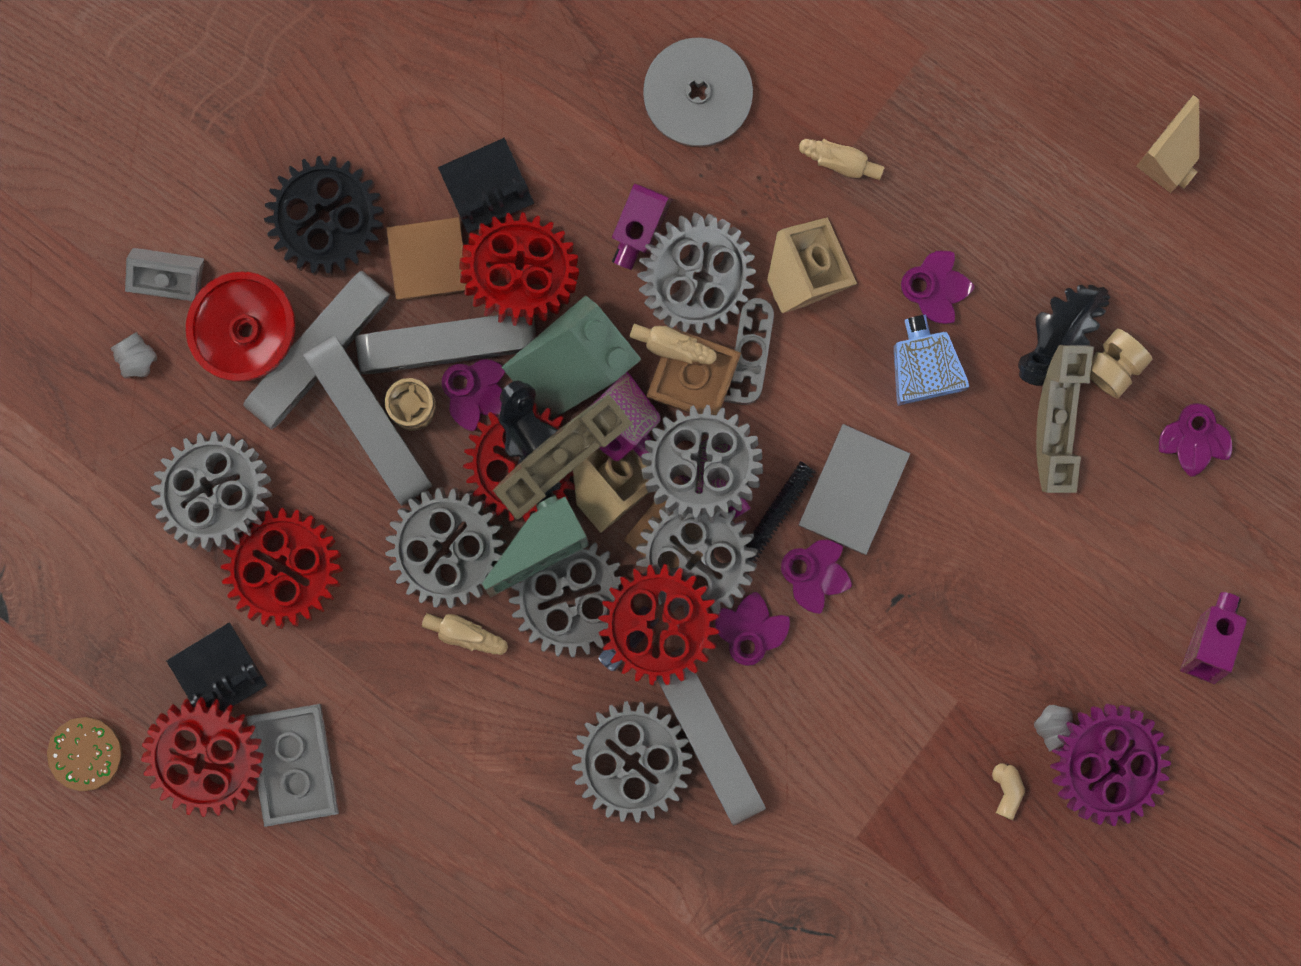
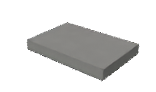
M843 424L798 526L866 555L910 453Z
M321 704L247 716L248 726L254 725L256 727L250 739L257 738L262 740L259 748L255 751L264 753L262 762L257 764L263 768L260 777L256 778L264 827L339 814Z

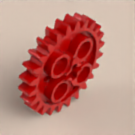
M524 212L521 213L519 221H514L510 213H506L504 223H501L494 216L492 217L491 228L482 223L479 224V235L470 233L469 245H463V257L460 258L459 269L463 270L460 272V283L466 284L464 294L465 296L475 295L473 297L474 308L485 304L484 316L487 317L494 311L498 312L499 323L506 316H511L512 324L516 326L519 317H524L530 326L532 325L534 315H538L545 322L547 320V310L556 315L559 314L560 303L568 305L570 300L569 293H575L577 282L574 280H578L579 268L576 267L578 255L571 254L573 242L563 243L564 231L553 234L554 223L552 221L544 227L540 226V216L538 215L533 219L532 223L527 222ZM498 248H503L508 250L509 252L506 254H501L496 252L495 250ZM539 251L544 253L546 256L536 257L531 253ZM500 280L507 285L499 287L492 282ZM539 284L544 288L535 290L529 287V285Z
M534 403L533 413L537 419L558 430L561 429L560 426L564 420L563 416L552 421L550 420L552 409L546 408L539 415L537 403ZM489 412L488 416L491 424L487 425L483 422H478L477 426L482 434L480 436L473 434L468 436L476 446L475 448L464 449V453L473 457V462L464 464L463 468L474 471V475L466 480V483L477 482L479 486L474 491L473 496L485 494L487 498L483 508H487L493 503L496 504L495 516L498 517L505 509H508L493 492V489L501 481L492 478L489 471L490 465L495 460H501L506 463L509 474L517 466L518 462L494 451L496 445L505 449L506 431L498 421L499 417L494 412ZM573 470L559 481L562 483L561 489L553 491L557 499L566 497L567 501H570L564 491L566 488L575 490V483L571 481V477L574 476ZM536 505L523 515L525 522L531 516L532 511H538ZM509 511V520L515 521L514 516Z
M280 508L278 518H274L269 510L265 511V521H262L261 525L252 523L253 527L250 528L251 536L242 532L243 536L239 538L240 544L236 545L230 539L236 546L234 550H223V554L231 559V563H225L220 568L227 573H231V576L223 579L222 584L227 587H234L227 594V597L230 600L241 598L236 609L239 612H243L250 608L247 618L251 621L256 620L261 614V624L264 627H268L273 618L279 629H283L286 619H289L294 627H298V616L303 615L311 622V609L315 608L323 613L325 610L320 601L323 598L334 600L328 588L329 586L340 587V583L332 577V574L342 572L343 568L338 564L332 563V561L341 557V553L338 550H329L336 540L333 536L322 539L327 528L322 524L313 529L316 519L312 515L302 522V513L297 509L291 518H288L287 511L284 508ZM275 535L283 536V547L275 552L268 551L267 544L271 537ZM260 551L281 565L286 564L294 573L308 579L310 584L304 586L283 572L278 573L270 564L256 558L254 552ZM307 553L315 554L316 561L312 568L308 570L299 569L298 562L303 555ZM255 567H264L265 575L263 579L258 583H249V572ZM286 585H294L296 587L295 597L288 602L280 601V590Z
M650 564L647 567V576H644L638 568L633 569L634 581L625 576L620 577L624 588L620 590L611 587L609 591L615 597V600H605L602 602V605L609 609L610 612L598 617L600 621L608 623V628L600 631L599 635L609 636L611 640L603 647V650L614 649L616 651V654L610 661L612 664L620 660L625 662L622 674H626L632 668L636 670V682H639L645 674H648L650 685H655L658 676H662L665 685H670L672 674L674 673L680 681H684L686 679L684 669L687 667L691 672L697 673L699 669L695 660L698 659L707 663L709 657L703 651L704 648L715 649L717 646L713 641L709 640V635L719 634L720 629L711 626L710 621L719 618L720 614L709 613L708 610L716 600H704L702 596L708 587L706 585L696 589L694 587L697 579L696 575L691 576L686 581L683 580L684 568L680 567L674 575H670L669 564H664L660 574H657L654 565ZM661 591H664L666 593V601L662 620L668 623L669 627L660 633V654L658 658H655L653 656V647L657 630L655 627L650 626V621L658 618L659 594ZM639 593L647 594L652 600V609L648 614H641L634 607V599ZM675 598H683L688 602L690 611L686 618L680 619L672 614L670 606ZM633 631H641L646 634L648 646L644 651H637L631 647L629 638ZM671 635L680 636L684 640L686 648L682 655L675 656L667 650L666 642Z
M203 697L199 698L195 707L192 706L188 699H185L181 705V710L174 704L170 705L167 710L168 716L160 713L155 720L157 725L151 724L147 733L151 737L145 738L142 747L149 751L144 752L141 761L150 763V765L147 766L143 774L144 776H155L150 788L162 787L164 791L160 796L161 801L170 796L174 798L172 809L175 810L183 803L186 804L187 815L192 813L194 807H199L201 816L205 817L209 808L212 807L217 816H219L224 809V804L230 810H234L238 803L237 799L245 802L249 796L248 790L254 791L258 783L255 778L260 777L263 768L257 764L262 762L264 753L255 751L259 748L262 740L257 738L250 739L256 727L252 725L244 728L242 723L246 715L241 714L236 718L232 717V705H229L223 712L219 710L218 699H215L211 707H206ZM188 730L192 732L196 740L189 741L185 739L181 731ZM225 740L229 742L233 750L221 749L217 741ZM201 754L205 755V761L201 760ZM180 764L184 766L189 774L185 775L176 772L173 765ZM209 774L221 776L225 783L217 784L213 782Z

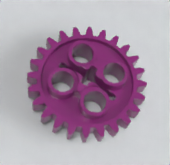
M1109 703L1105 705L1103 713L1101 708L1092 706L1091 717L1081 712L1078 713L1080 722L1078 726L1070 722L1066 723L1071 732L1069 736H1057L1064 743L1063 749H1052V752L1061 758L1060 762L1051 764L1050 768L1060 771L1061 775L1055 777L1052 782L1056 785L1064 786L1057 795L1064 800L1070 799L1066 807L1074 812L1079 809V817L1085 820L1091 817L1092 822L1101 825L1105 819L1106 823L1111 826H1116L1119 817L1121 821L1128 824L1131 821L1130 812L1143 817V804L1153 808L1155 806L1150 796L1153 793L1164 794V791L1157 784L1159 781L1169 780L1167 775L1161 773V768L1171 765L1170 761L1161 758V754L1167 752L1169 746L1157 744L1164 734L1157 730L1151 731L1155 722L1147 718L1142 720L1144 713L1134 710L1130 714V707L1120 705L1117 710L1115 705ZM1114 730L1116 734L1115 741L1110 747H1107L1105 742L1106 736L1110 731ZM1130 740H1132L1133 744L1130 747H1128ZM1139 755L1141 759L1140 766L1136 771L1132 772L1130 767L1131 761ZM1089 757L1091 767L1087 773L1082 774L1080 770L1081 763ZM1112 758L1111 764H1112L1114 767H1113L1112 770L1110 771L1111 767H1110V765L1108 764V762H1109V760ZM1093 783L1092 789L1089 790V785ZM1111 783H1115L1116 792L1113 797L1107 799L1106 789Z

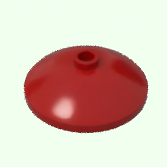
M252 272L227 273L210 281L194 298L186 318V339L195 360L212 375L232 382L255 380L273 371L288 354L295 335V315L286 294L270 279ZM246 326H252L251 335L243 337V329Z

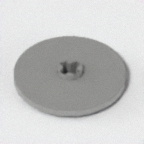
M688 38L671 44L653 60L644 81V104L652 123L670 140L691 147L710 146L728 139L746 120L753 98L752 80L744 61L727 45L708 38ZM695 85L699 88L704 85L706 87L704 93L706 98L704 100H701L699 97L691 99L692 89L690 86Z

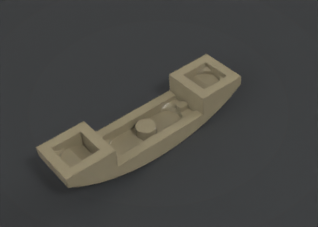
M1059 345L1044 380L1037 417L1036 453L1042 491L1046 493H1077L1081 456L1072 454L1080 383H1090L1093 346Z
M608 394L577 415L517 465L493 489V492L514 518L518 520L546 497L545 493L598 448L607 446L633 423Z

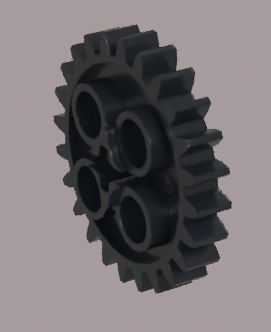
M317 156L316 164L313 167L309 165L306 159H303V170L300 172L294 167L289 166V172L292 177L288 180L278 176L277 179L283 186L282 189L270 188L269 190L276 198V202L265 203V207L274 212V215L264 218V222L275 226L267 235L270 239L280 238L274 249L277 252L288 249L284 260L290 263L295 258H298L297 269L299 271H302L307 264H310L313 275H317L320 266H324L328 276H332L334 265H338L343 273L347 272L346 261L349 260L359 266L360 261L357 254L361 252L370 256L371 252L366 244L368 242L379 243V239L372 232L373 230L384 228L383 223L375 220V217L385 214L384 209L373 206L382 198L379 193H368L375 185L372 179L361 183L365 174L364 171L359 169L351 174L352 164L350 161L345 162L342 168H338V160L334 156L331 158L328 166L324 165L321 156ZM326 183L338 185V192L331 199H324L320 196L321 187ZM348 196L352 197V200L348 204L341 205L337 209L335 208L343 201L344 198ZM298 203L306 204L308 212L303 219L294 220L290 218V210L294 205ZM321 209H324L327 213L330 212L331 220L328 223L319 220L318 212ZM348 212H355L359 215L358 224L351 229L343 228L341 226L342 217ZM314 223L303 235H297L298 230ZM318 233H325L329 236L328 245L321 250L311 248L312 237Z

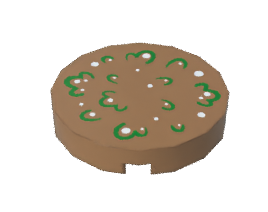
M90 717L71 719L59 726L50 738L47 749L48 766L55 779L65 787L77 791L99 789L111 782L119 770L123 758L121 740L115 730L103 721Z

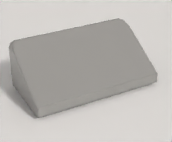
M133 248L126 260L125 291L193 301L200 291L204 258Z

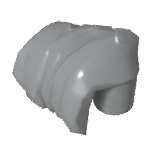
M137 332L110 348L113 351L115 362H118L120 365L121 375L124 378H130V376L147 377L150 374L151 363L157 361V355L153 348L146 345Z
M1049 705L1043 710L1041 716L1034 721L1036 732L1044 739L1049 752L1052 749L1064 746V743L1058 739V735L1069 736L1071 734L1066 725L1067 722H1073V713L1070 708Z

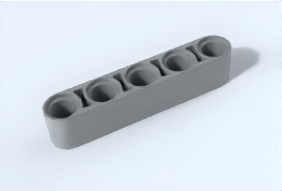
M364 271L358 272L295 342L284 360L273 371L268 373L251 392L243 406L270 430L276 428L318 381L303 354L333 335L337 337L345 350L386 304L390 294Z
M498 315L367 333L356 336L355 343L359 373L376 374L517 354L534 340L537 335L534 316L530 326L524 317H519L517 325L513 326L511 316H506L499 323Z
M333 335L304 353L303 356L399 504L403 506L408 503L409 499L416 498L422 492L433 487L337 337Z
M681 647L671 652V654L675 656L682 655L684 649ZM686 667L684 669L686 679L680 681L674 673L672 674L670 685H665L662 676H658L657 681L732 825L735 826L764 811L766 807L697 674L691 672Z

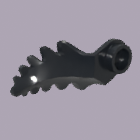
M1078 285L1077 293L1072 288L1065 289L1067 302L1055 296L1050 300L1053 314L1040 312L1036 316L1038 344L1034 351L1022 356L1018 363V368L1020 369L1019 376L1023 381L1031 385L1042 386L1051 360L1059 345L1090 346V341L1085 334L1094 332L1100 327L1099 322L1093 318L1103 316L1106 313V309L1101 307H1107L1109 305L1108 300L1111 298L1105 287L1098 288L1094 285H1088L1087 289L1083 285Z
M520 380L509 383L500 394L502 405L498 420L506 431L505 451L511 457H519L517 465L558 431V429L535 417L533 407L536 391L530 384ZM558 482L545 493L546 497L540 502L556 496L553 491L561 489L562 483Z

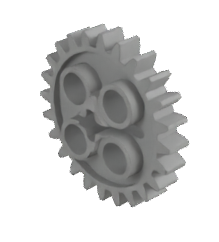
M694 213L691 223L681 215L679 216V227L677 228L669 222L665 223L668 233L663 236L655 232L654 236L658 244L656 246L646 244L645 248L652 254L650 258H640L639 262L647 266V271L637 274V277L647 282V284L639 288L642 294L649 296L644 304L650 309L655 308L653 315L659 320L664 319V323L667 326L673 328L677 324V328L683 332H687L689 326H691V329L699 334L701 333L703 323L713 331L715 330L716 319L727 324L728 318L726 313L729 310L737 315L740 313L735 305L736 302L748 301V298L742 294L743 289L754 288V285L746 280L747 276L756 273L754 268L746 265V263L755 258L752 253L744 251L750 243L744 238L739 239L742 233L735 227L730 228V223L724 219L719 220L717 223V218L711 214H708L704 220L703 216ZM690 245L689 255L684 259H680L682 248ZM723 252L724 258L722 262L714 267L713 260L715 256ZM680 280V289L675 294L670 295L672 284ZM714 287L712 298L704 302L705 292Z
M693 405L690 407V416L686 417L680 410H676L677 421L673 423L670 419L664 417L663 425L665 430L653 428L652 433L656 441H645V448L649 453L642 454L641 458L642 464L647 466L642 469L643 479H650L646 483L647 492H656L654 495L656 505L666 501L665 511L667 514H670L676 508L679 509V520L681 521L686 518L688 513L693 514L695 524L699 523L702 514H707L710 523H714L715 513L720 512L725 519H728V507L732 506L736 510L741 511L742 503L740 498L751 501L753 496L749 487L759 488L760 480L755 476L763 474V464L758 462L763 459L762 449H754L758 446V437H748L750 434L749 424L738 428L739 416L737 414L726 420L725 408H721L716 416L711 415L710 405H706L703 414H698ZM706 434L709 438L706 446L707 462L704 464L703 492L697 494L696 489L699 478L697 466L700 465L702 436ZM682 441H691L695 444L688 450H681L676 447ZM719 444H728L732 447L726 453H719L714 450ZM679 475H686L691 478L684 485L672 482ZM716 478H723L728 481L726 486L722 488H715L710 485L711 481Z
M216 431L212 432L210 441H207L201 433H198L197 444L194 445L187 438L183 439L185 449L181 452L177 448L172 447L171 451L175 458L172 461L162 458L161 462L167 467L166 471L154 473L162 481L161 484L151 487L155 494L160 495L151 504L156 509H163L155 516L156 519L161 523L167 522L163 529L169 535L175 533L174 539L180 544L187 540V545L194 550L200 542L202 548L207 552H210L213 542L221 550L226 548V539H231L236 545L240 544L238 533L242 531L246 535L251 536L252 532L248 525L251 522L261 525L262 521L256 516L257 512L269 510L261 501L262 498L272 496V493L267 488L262 487L271 482V478L267 474L261 473L267 468V465L262 460L256 461L259 454L254 448L247 450L248 444L243 439L235 444V438L227 433L223 441ZM227 460L225 470L219 474H214L215 465L219 461ZM237 475H240V479L237 480V481H234L235 478H236V476H237ZM188 478H194L193 486L187 491H181L182 483ZM215 486L213 488L214 494L211 497H208L210 495L209 488ZM242 492L240 502L232 506L228 504L229 498L233 493ZM185 502H189L187 506L183 508V504ZM203 509H209L207 519L201 523H196L197 514Z
M439 487L436 489L435 499H433L428 490L421 493L422 504L416 498L409 499L411 511L405 508H400L397 511L403 521L390 522V526L398 532L386 537L387 541L395 544V548L385 552L386 556L396 557L397 560L396 563L389 567V570L401 571L402 574L396 580L397 584L405 581L410 583L406 592L407 595L417 590L420 591V603L425 602L429 596H432L433 606L437 608L441 605L443 598H446L448 607L453 608L456 605L457 597H459L464 605L470 602L469 592L477 598L481 597L483 591L480 584H482L495 566L494 562L498 561L503 553L497 551V547L505 544L506 540L496 538L495 533L500 531L503 526L491 525L490 520L496 513L492 511L484 515L482 512L485 505L484 500L475 505L471 504L473 495L471 492L466 493L462 499H459L458 488H453L449 496L446 497L443 487ZM438 512H444L450 517L451 527L448 531H442L436 526L435 517ZM463 521L466 522V529L449 547L452 553L442 556L429 574L426 573L425 567L442 550L443 546L441 543L450 539ZM467 535L473 536L479 541L480 550L478 554H470L464 549L463 542ZM416 540L422 541L427 545L428 555L426 559H419L413 554L412 547ZM443 564H449L455 568L457 578L454 583H448L442 578L441 568Z
M663 506L659 510L662 521L653 516L648 521L654 531L644 529L640 534L648 543H641L636 547L637 551L646 554L645 557L637 560L636 565L648 567V565L653 564L657 574H660L664 565L662 553L672 551L679 557L680 563L678 567L670 568V575H674L681 567L684 568L683 580L685 581L693 575L705 577L708 581V589L702 597L704 600H716L710 606L713 613H720V602L731 608L734 604L731 594L742 598L745 594V591L739 584L750 585L753 581L745 572L755 571L757 568V564L748 561V558L756 555L757 549L746 546L754 538V535H742L741 533L747 522L741 521L735 524L732 521L736 510L729 512L728 519H725L720 512L715 513L714 523H710L707 514H702L697 525L702 529L703 537L695 540L689 538L685 532L686 524L695 523L693 514L688 513L686 518L681 521L679 520V509L676 508L672 513L667 514ZM672 535L676 536L682 545L674 543L670 537ZM714 548H727L731 553L732 560L728 563L717 561L714 557ZM698 550L702 552L703 556L701 561L694 564L690 559ZM711 569L720 572L723 578L718 579ZM664 591L660 592L659 605L666 601V593ZM675 598L670 606L671 612L673 613L681 605L684 606V615L687 617L690 611L688 602L683 598Z
M594 543L589 550L582 549L511 587L519 592V596L509 599V603L520 605V609L514 612L512 617L516 619L524 618L525 620L518 630L520 632L529 629L533 631L528 640L531 644L539 638L542 639L541 651L545 652L552 644L555 646L557 657L561 655L563 648H568L571 657L575 658L577 647H582L587 655L590 654L589 644L592 642L601 649L604 647L599 632L608 628V623L602 622L598 618L588 619L582 613V607L589 599H596L601 603L605 600L614 601L615 597L609 589L611 587L619 589L618 586L621 585L620 577L622 576L615 577L614 575L620 567L619 562L609 566L606 563L610 556L609 551L603 553L600 557L596 555L597 543ZM578 564L587 565L592 571L591 579L585 584L575 583L571 579V570ZM542 576H550L556 581V590L549 596L540 595L536 591V582ZM594 585L601 586V590L576 598V605L574 607H569L566 602L544 610L538 609L540 603L563 597V590L565 588H570L573 593H576ZM604 606L602 615L609 614L610 610ZM554 611H562L568 616V625L561 631L551 630L547 625L548 616Z
M626 701L621 713H618L616 708L610 705V717L605 718L601 713L597 712L596 717L599 722L597 726L587 722L584 724L590 732L589 736L577 735V739L584 744V748L572 750V754L582 758L581 763L573 765L572 769L582 771L583 776L577 779L575 784H587L588 789L583 793L582 797L587 798L594 795L597 798L592 807L594 810L605 804L607 806V818L612 815L614 810L620 811V822H624L628 812L633 813L636 823L640 821L642 811H646L648 816L654 819V807L658 805L663 811L667 812L668 807L665 800L668 797L679 801L678 795L674 792L675 787L687 788L688 786L679 778L681 774H690L692 772L691 769L682 766V761L692 758V754L681 753L680 749L689 741L688 739L677 740L675 737L682 728L680 725L671 729L667 726L671 718L670 714L661 720L656 718L658 714L657 706L647 714L644 713L643 702L639 703L636 711H631L630 705ZM625 725H634L640 731V740L634 746H625L619 740V731ZM611 739L629 755L638 752L641 755L639 763L656 776L659 782L657 784L651 783L634 768L630 769L629 772L623 768L625 760L605 744L606 740ZM656 748L665 750L669 756L668 765L661 770L651 768L647 761L649 752ZM601 754H610L616 760V769L610 775H602L596 770L595 761ZM632 777L641 779L646 787L644 794L637 799L628 797L624 792L625 782Z

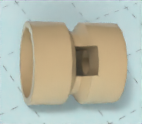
M1117 328L1103 344L1104 352H1096L1093 355L1090 379L1100 389L1116 399L1132 384L1131 375H1140L1153 360L1142 344L1125 331Z
M413 378L401 379L393 383L387 391L385 409L389 417L400 428L409 431L421 430L427 427L434 419L437 411L436 400L430 389L422 381Z

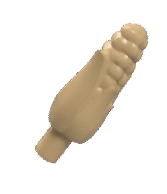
M804 139L799 144L800 152L818 161V166L832 169L846 177L860 178L863 174L880 180L884 166L867 161V155L856 148L835 144L826 139L822 141Z
M634 324L630 333V338L647 343V349L661 357L676 359L690 364L692 362H699L700 364L708 365L714 363L717 357L714 350L701 343H697L696 338L683 335L667 326H654L652 329Z
M426 613L423 619L422 627L438 632L439 639L444 643L467 648L470 651L478 650L503 655L508 649L507 642L502 640L501 637L495 636L482 629V626L473 624L471 621L465 620L458 615L446 614L444 619Z

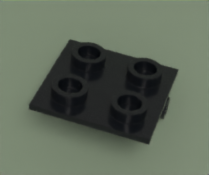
M505 137L438 167L467 233L479 229V224L481 223L484 225L491 224L492 217L494 216L500 220L506 217V213L513 214L534 204L528 186L520 173Z
M230 622L166 660L193 707L196 706L200 697L204 698L206 707H211L215 699H218L219 710L224 712L229 705L235 706L268 686Z

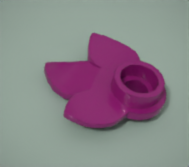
M935 251L927 255L921 266L909 269L901 280L903 295L909 301L918 303L922 314L926 315L927 319L939 324L953 323L955 321V312L952 304L965 299L975 288L974 284L966 276L952 270L955 254L951 251ZM916 279L923 280L926 285L925 290L922 292L915 291L912 286L913 281Z
M482 359L471 366L455 364L449 367L443 374L442 388L450 398V414L466 430L475 431L480 414L488 415L489 412H494L496 415L500 414L502 405L500 394L502 389L497 383L504 376L505 371L501 368L502 365L493 360ZM459 376L465 377L467 379L466 387L464 389H456L453 385L455 378Z
M1193 403L1181 411L1177 421L1165 426L1159 437V452L1165 454L1177 452L1182 469L1190 477H1194L1207 467L1211 456L1221 460H1229L1232 454V440L1228 430L1216 423L1215 415L1208 406L1201 403ZM1197 416L1203 417V425L1200 428H1193L1192 420Z
M819 540L807 549H793L783 557L781 562L783 577L793 584L794 599L800 606L812 613H822L825 602L824 594H839L852 587L847 572L835 563L842 553L843 546L834 541ZM801 560L806 564V570L803 574H797L793 571L792 564L794 561Z
M753 592L742 600L736 612L721 608L720 617L716 619L715 623L716 628L720 629L718 635L729 643V652L732 658L741 665L750 666L758 663L764 657L766 650L777 648L783 643L789 631L790 618L785 615L769 617V612L763 598L759 593ZM745 640L752 641L755 647L753 653L744 654L740 649L741 643Z

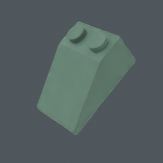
M585 295L501 368L512 381L520 380L530 384L535 389L536 397L534 403H537L538 412L542 414L546 408H551L550 420L613 384L638 363L641 358L602 309Z
M552 496L536 505L538 511L531 514L482 582L490 598L589 546L587 536L566 497L558 500L556 496Z

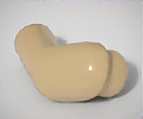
M1000 763L995 766L992 772L993 780L1000 783L1004 792L996 813L1013 820L1025 794V787L1019 771L1013 765L1007 766L1004 763Z

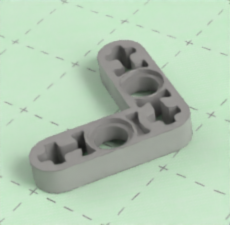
M753 298L743 306L735 351L741 352V348L745 343L753 341L760 345L762 355L754 362L745 360L741 355L731 383L741 384L744 378L751 379L750 384L756 387V392H749L748 397H742L741 390L730 388V396L726 395L724 402L750 405L756 402L761 395L774 319V310L771 304L764 299ZM755 306L762 307V313L768 315V319L760 321L758 333L766 332L765 338L755 334L743 335V329L751 332L753 320L747 316V312H753Z

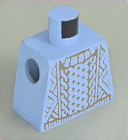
M926 315L905 319L909 340L900 341L894 345L897 405L966 391L969 388V383L948 333L941 332L930 335Z

